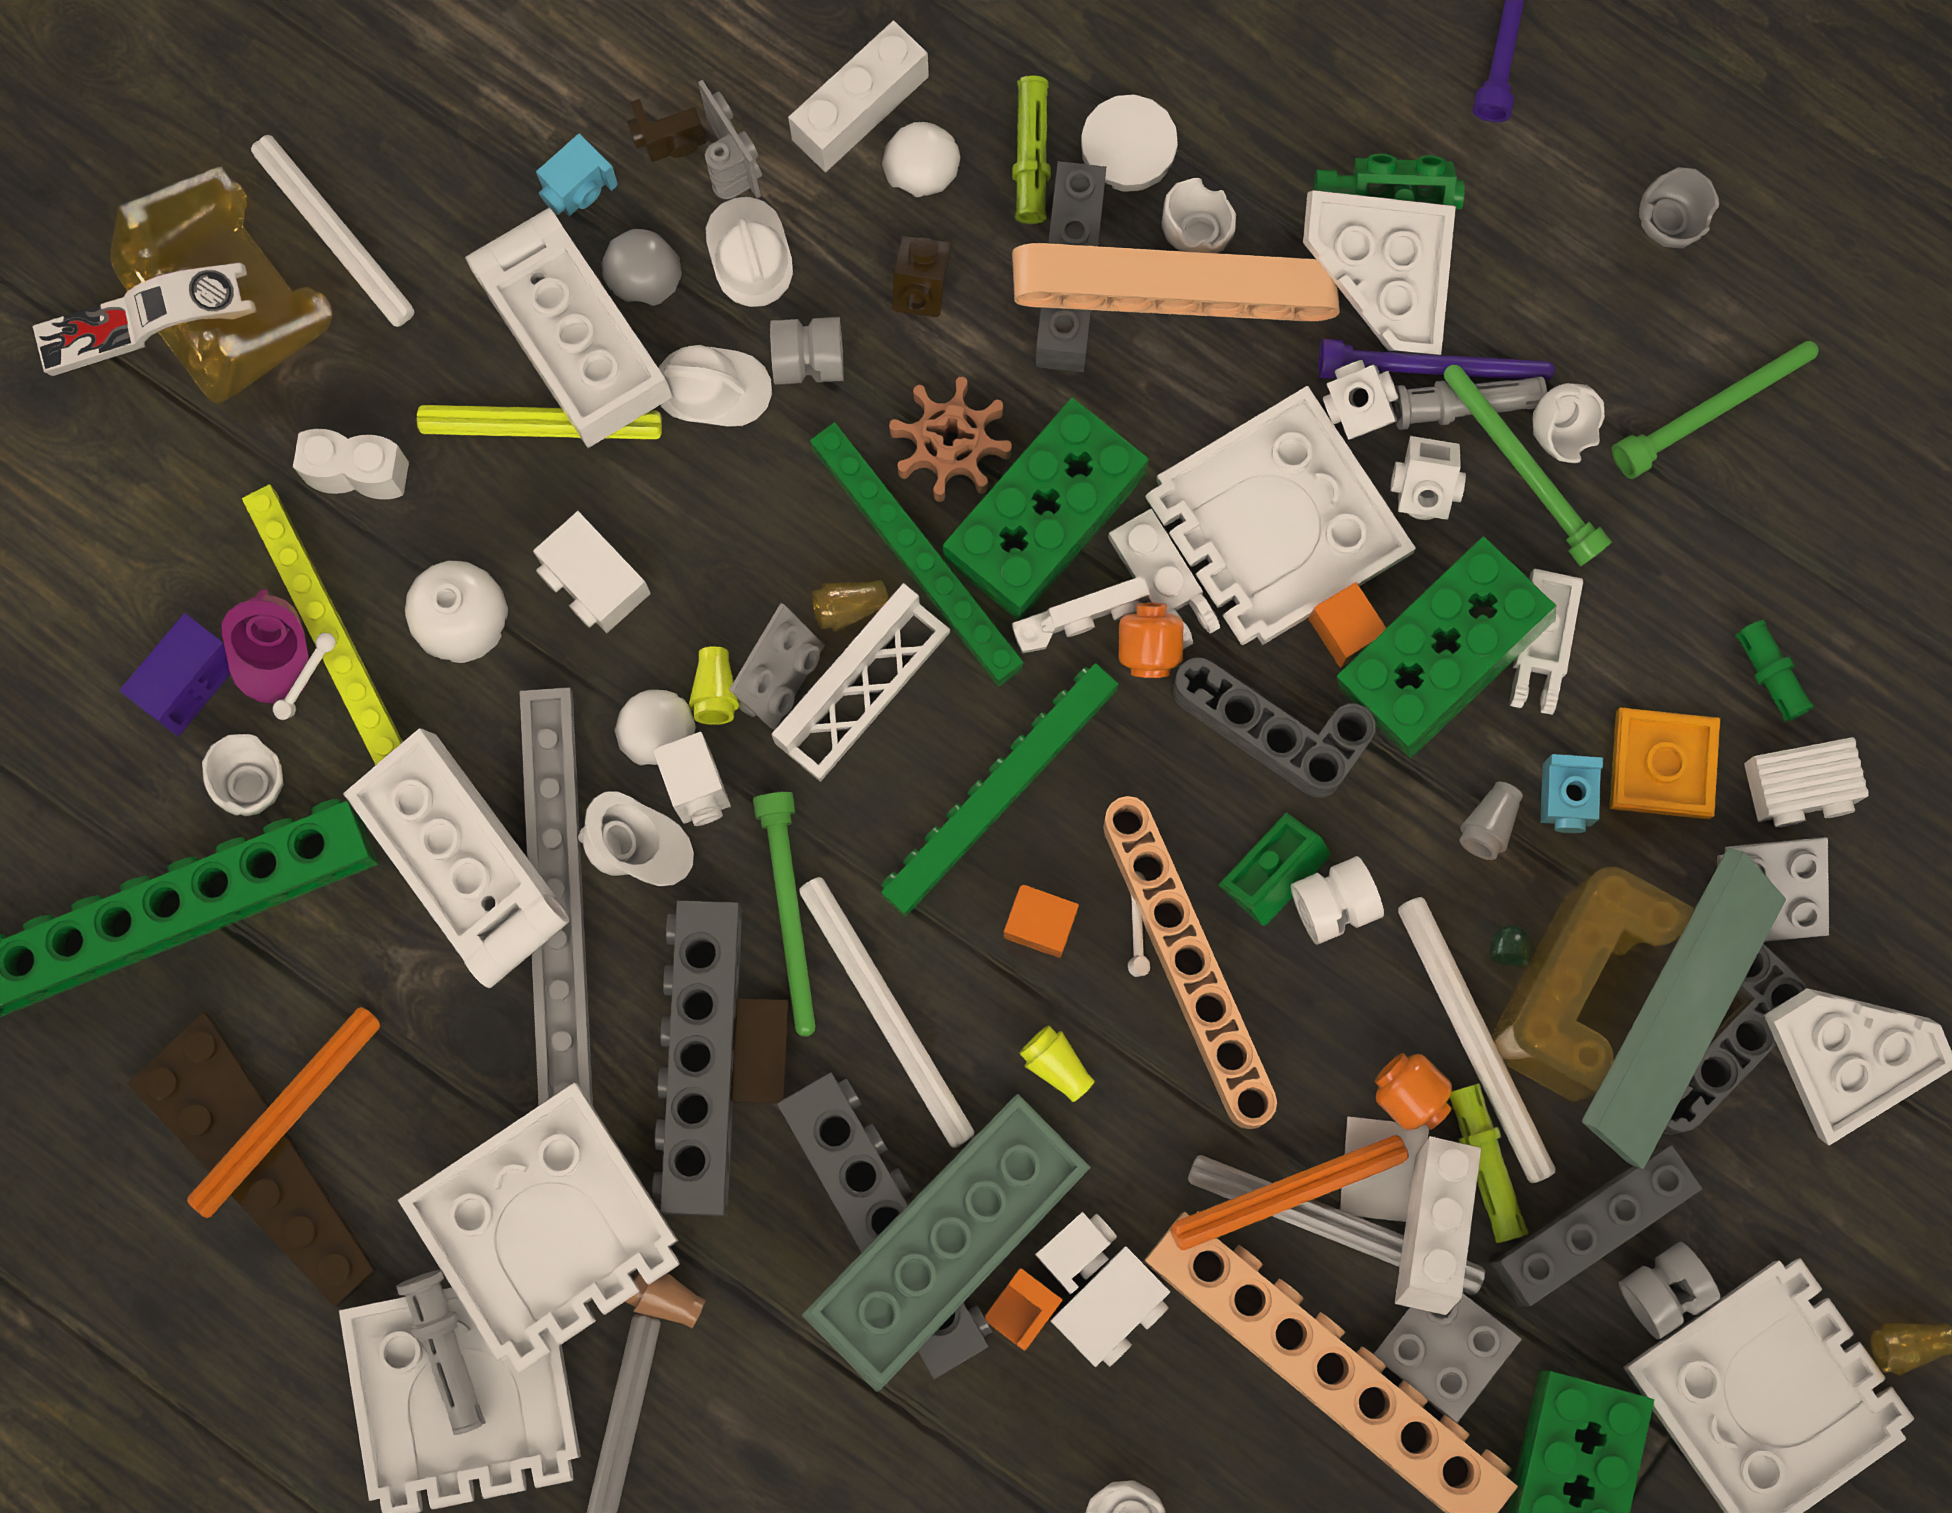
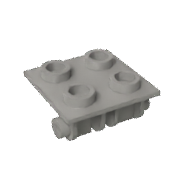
M699 81L698 84L707 122L719 139L712 143L705 153L714 193L722 199H731L750 188L756 199L761 197L757 179L762 176V172L755 160L759 156L754 144L745 131L739 134L736 133L730 121L733 118V114L722 94L718 91L712 95L704 81Z
M780 603L729 689L740 700L739 710L751 717L757 715L773 730L777 728L782 717L791 710L795 695L807 675L817 666L820 653L825 646L782 603Z
M1827 837L1729 846L1730 848L1745 852L1786 898L1764 942L1829 935ZM1724 855L1717 856V867Z
M1462 1293L1461 1300L1447 1315L1410 1307L1373 1355L1402 1380L1420 1392L1436 1410L1443 1415H1448L1458 1423L1522 1339Z

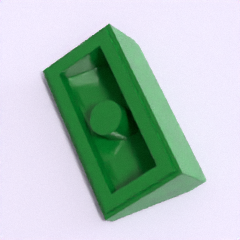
M1286 812L1218 885L1254 920L1265 926L1293 897L1290 885L1314 875L1329 859L1330 851L1322 837Z

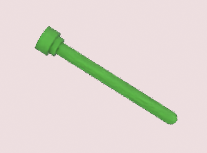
M1812 341L1803 342L1647 437L1643 434L1637 437L1634 435L1627 436L1612 446L1611 450L1615 463L1626 477L1630 479L1638 477L1651 469L1652 462L1657 459L1658 452L1815 359L1819 352L1817 344Z
M1458 365L1448 366L1444 372L1446 382L1568 534L1569 537L1566 541L1571 546L1568 552L1578 565H1584L1609 546L1612 541L1600 526L1595 529L1590 521L1586 524L1582 521L1464 370Z
M777 792L754 797L753 805L755 819L761 820L762 828L767 829L795 1030L800 1036L807 1037L815 1031V1019L787 828L788 825L792 824L791 815L795 814V806L792 792Z

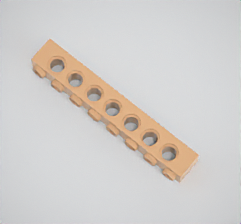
M1183 1212L1176 1219V1221L1186 1218L1189 1215L1186 1212ZM1170 1227L1144 1259V1264L1445 1513H1498L1518 1486L1506 1477L1512 1470L1506 1463L1487 1449L1482 1455L1474 1451L1465 1443L1466 1439L1470 1436L1467 1431L1448 1416L1444 1415L1438 1421L1423 1409L1428 1400L1404 1380L1397 1387L1381 1373L1386 1368V1365L1362 1346L1357 1352H1354L1340 1340L1345 1333L1342 1328L1321 1312L1315 1319L1299 1306L1304 1298L1280 1278L1273 1285L1258 1272L1263 1264L1242 1246L1238 1245L1232 1251L1219 1239L1215 1238L1185 1251L1180 1250L1175 1244ZM1203 1251L1214 1253L1221 1262L1220 1275L1212 1282L1200 1280L1193 1269L1196 1256ZM1244 1285L1254 1286L1262 1297V1305L1259 1311L1251 1316L1240 1313L1234 1302L1237 1290ZM1288 1318L1298 1322L1303 1331L1301 1343L1291 1350L1281 1347L1276 1339L1277 1326ZM1327 1353L1338 1355L1344 1365L1343 1375L1337 1382L1332 1384L1322 1381L1317 1372L1320 1358ZM1370 1387L1378 1388L1385 1399L1383 1411L1373 1418L1366 1417L1359 1408L1360 1395ZM1417 1421L1425 1429L1426 1441L1418 1451L1408 1452L1401 1443V1432L1408 1423ZM1460 1456L1467 1464V1477L1460 1485L1449 1486L1443 1477L1444 1464L1448 1459Z

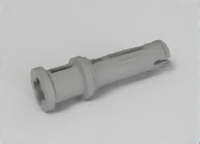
M1541 376L1524 380H1508L1475 385L1497 413L1535 409L1547 393L1545 380ZM1436 381L1434 387L1406 389L1404 385L1395 386L1399 399L1393 401V410L1398 420L1396 421V426L1399 430L1408 429L1409 425L1413 423L1437 421L1439 425H1449L1450 422L1455 420V417L1473 415L1446 381Z
M435 1270L408 1279L396 1287L399 1295H405L415 1324L411 1328L412 1335L417 1338V1341H423L449 1416L453 1435H459L481 1427L486 1421L478 1405L463 1355H461L454 1329L458 1327L456 1323L458 1318L456 1312L449 1311L440 1284L444 1276L441 1270Z

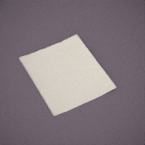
M1347 1117L1344 1155L1393 1135H1398L1402 1138L1408 1150L1409 1158L1403 1164L1343 1187L1341 1190L1340 1210L1356 1217L1406 1222L1415 1156L1428 1140L1429 1129L1423 1125L1415 1130H1405L1397 1122Z

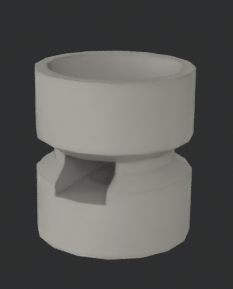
M840 317L813 318L809 326H803L798 319L770 321L771 359L775 385L802 383L806 375H811L816 382L844 381Z
M1683 1242L1676 1243L1655 1257V1268L1651 1269L1642 1266L1618 1282L1620 1291L1628 1306L1643 1327L1656 1339H1661L1682 1325L1685 1312L1697 1315L1720 1299L1719 1290L1712 1276L1697 1255ZM1673 1284L1675 1288L1671 1290L1669 1285Z

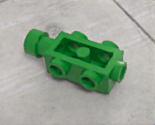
M1378 153L1372 154L1368 158H1355L1353 176L1337 175V170L1316 169L1314 191L1456 206L1455 209H1462L1464 180L1457 179L1453 162L1446 161L1438 156L1425 155L1417 158V160H1397L1392 155ZM1368 183H1379L1382 185L1378 187L1370 186ZM1417 185H1431V186H1430L1429 188L1422 189V188H1419Z

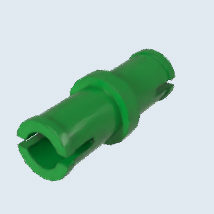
M1759 620L1735 634L1736 639L1741 643L1757 671L1754 675L1758 685H1765L1782 714L1784 722L1792 721L1814 708L1813 703L1809 701L1791 670L1795 664L1790 657L1784 658L1764 620Z

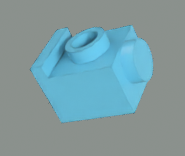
M580 133L536 171L542 186L539 195L557 215L564 211L570 216L578 208H587L598 198L601 187L604 185L611 191L618 186L612 165Z
M1552 754L1542 764L1540 823L1555 824V831L1582 833L1586 831V826H1592L1599 820L1600 773L1603 768V758ZM1568 785H1575L1581 789L1582 799L1580 801L1571 800L1567 796L1566 788Z

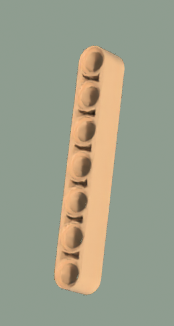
M1047 243L1025 244L1016 247L1012 251L1014 299L1017 304L1022 306L1292 321H1323L1334 318L1340 313L1338 286L1316 259Z
M1126 796L1118 798L1111 803L1106 811L1103 829L1107 842L1129 892L1137 905L1144 926L1228 1116L1234 1124L1241 1128H1258L1270 1120L1276 1111L1277 1099L1273 1087L1150 810L1143 801L1136 797ZM1120 812H1132L1139 818L1141 828L1134 834H1122L1115 828L1113 818ZM1140 858H1152L1160 865L1161 875L1153 881L1142 880L1135 874L1133 864ZM1165 903L1176 906L1181 912V923L1173 928L1161 926L1155 919V908ZM1182 950L1196 952L1202 960V970L1194 975L1183 974L1176 967L1175 955ZM1206 996L1217 999L1222 1005V1018L1212 1023L1202 1020L1196 1012L1197 1000ZM1226 1043L1238 1046L1244 1056L1241 1068L1227 1070L1222 1067L1217 1060L1218 1047ZM1243 1091H1255L1261 1095L1265 1104L1261 1117L1248 1118L1241 1113L1238 1107V1098Z

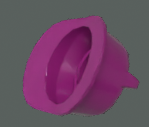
M261 589L257 596L237 604L226 613L222 621V638L229 671L235 685L245 695L259 702L275 704L277 701L285 699L309 661L304 629L296 609L286 600L277 596H271L268 589Z

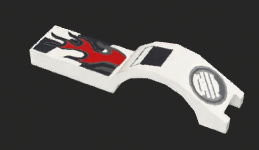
M234 263L181 270L157 276L136 285L126 292L122 298L34 325L33 330L44 372L55 376L144 348V342L151 335L180 323L213 318L232 320L257 312L254 302L251 300H241L236 278L247 275L245 265Z

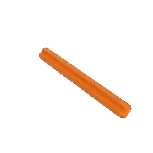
M362 1007L356 1009L188 1196L187 1202L196 1212L205 1218L211 1217L380 1028V1023L370 1011Z
M1393 1135L1180 1219L1171 1226L1172 1237L1177 1247L1185 1251L1403 1164L1409 1158L1408 1150L1402 1138L1398 1135Z

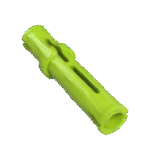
M1025 76L1020 78V81H1017V163L1012 167V178L1017 182L1015 219L1025 224H1037L1047 219L1046 182L1051 178V167L1046 163L1048 80L1041 76Z
M1480 1083L1452 1091L1449 1098L1453 1110H1455L1462 1138L1458 1139L1459 1143L1481 1148L1477 1183L1492 1224L1496 1243L1527 1235L1528 1230L1521 1215L1497 1138L1501 1137L1498 1127L1493 1128Z

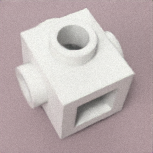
M1363 360L1335 370L1337 380L1327 383L1331 394L1324 396L1323 400L1333 425L1342 422L1348 439H1354L1398 421L1391 401L1399 399L1389 371L1380 374L1376 365L1365 368ZM1363 388L1367 391L1369 399L1366 405L1358 407L1353 401V395L1358 389Z
M1410 436L1404 463H1395L1391 480V491L1398 492V512L1408 513L1410 516L1421 520L1433 518L1448 520L1452 501L1461 502L1465 487L1466 473L1459 472L1460 444Z

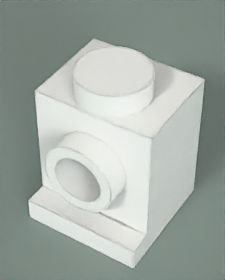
M1082 1212L1036 1253L1035 1256L1068 1294H1072L1078 1288L1072 1278L1080 1273L1087 1280L1109 1259L1102 1251L1117 1236L1098 1214H1095L1089 1220Z

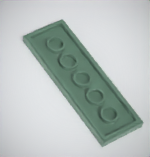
M1730 847L1726 850L1582 1119L1584 1125L1627 1163L1644 1169L1786 901L1783 894L1743 851Z
M1019 1094L1015 1095L808 1307L802 1316L878 1392L1091 1167Z

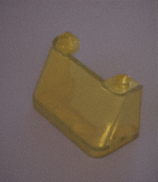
M221 166L118 207L110 250L112 266L127 291L157 276L181 270L234 263L245 265L247 275L236 278L241 300H251L254 302L257 312L232 320L223 318L194 320L159 331V334L203 393L214 403H220L236 396L325 333L329 328L333 315L330 305L323 294L315 292L308 286L301 287L292 292L243 227L245 209L248 206L246 194L237 182L231 181Z

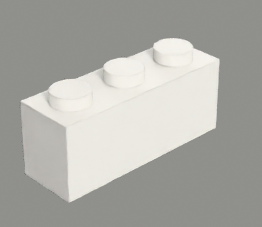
M893 20L788 117L792 141L826 173L929 77L928 53Z
M1430 1136L1416 1154L1395 1304L1447 1315L1461 1300L1481 1148Z

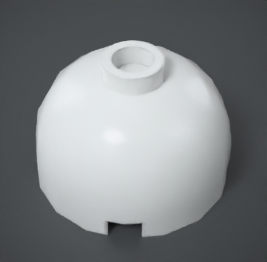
M445 561L430 566L416 577L407 593L405 616L411 635L426 653L440 659L451 660V662L464 663L481 658L497 645L502 636L501 631L505 625V618L507 619L508 607L502 589L488 572L468 562Z

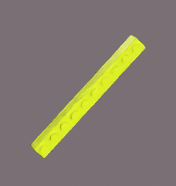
M269 484L243 497L242 500L315 645L316 638L321 633H330L334 636L336 640L335 648L330 652H326L322 659L375 765H377L402 744L403 741L277 492Z

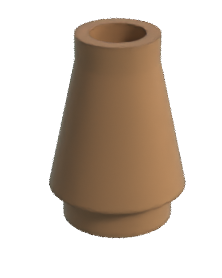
M637 1271L634 1280L640 1292L625 1301L634 1306L633 1312L681 1323L693 1328L706 1299L694 1294L669 1273L648 1285L639 1271Z

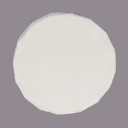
M1138 95L1115 96L1099 104L1087 117L1081 135L1084 163L1107 166L1105 183L1112 185L1113 189L1123 192L1144 190L1160 182L1172 166L1178 146L1176 126L1168 112L1153 100Z

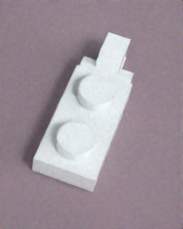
M1140 576L1049 608L1046 612L1012 623V628L1021 653L1046 649L1052 635L1056 632L1065 630L1067 637H1071L1095 628L1093 620L1112 613L1113 619L1116 621L1127 614L1136 612L1137 604L1147 601L1150 593L1145 579Z

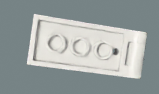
M550 207L465 257L489 299L587 448L673 398L665 377Z
M419 728L343 793L460 954L469 971L485 987L492 988L569 923L566 912L554 899L555 895L436 734Z

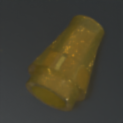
M881 579L872 582L823 583L822 589L814 590L811 593L813 610L820 629L832 628L834 632L879 611L888 601L887 592Z
M1885 1323L1881 1330H1876L1872 1333L1871 1351L1873 1358L1881 1371L1885 1373L1893 1372L1898 1376L1903 1375L1942 1356L1951 1355L1952 1328L1947 1323L1936 1325Z

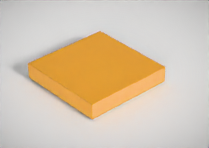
M1619 708L1616 711L1609 809L1700 819L1713 818L1715 811L1720 718Z

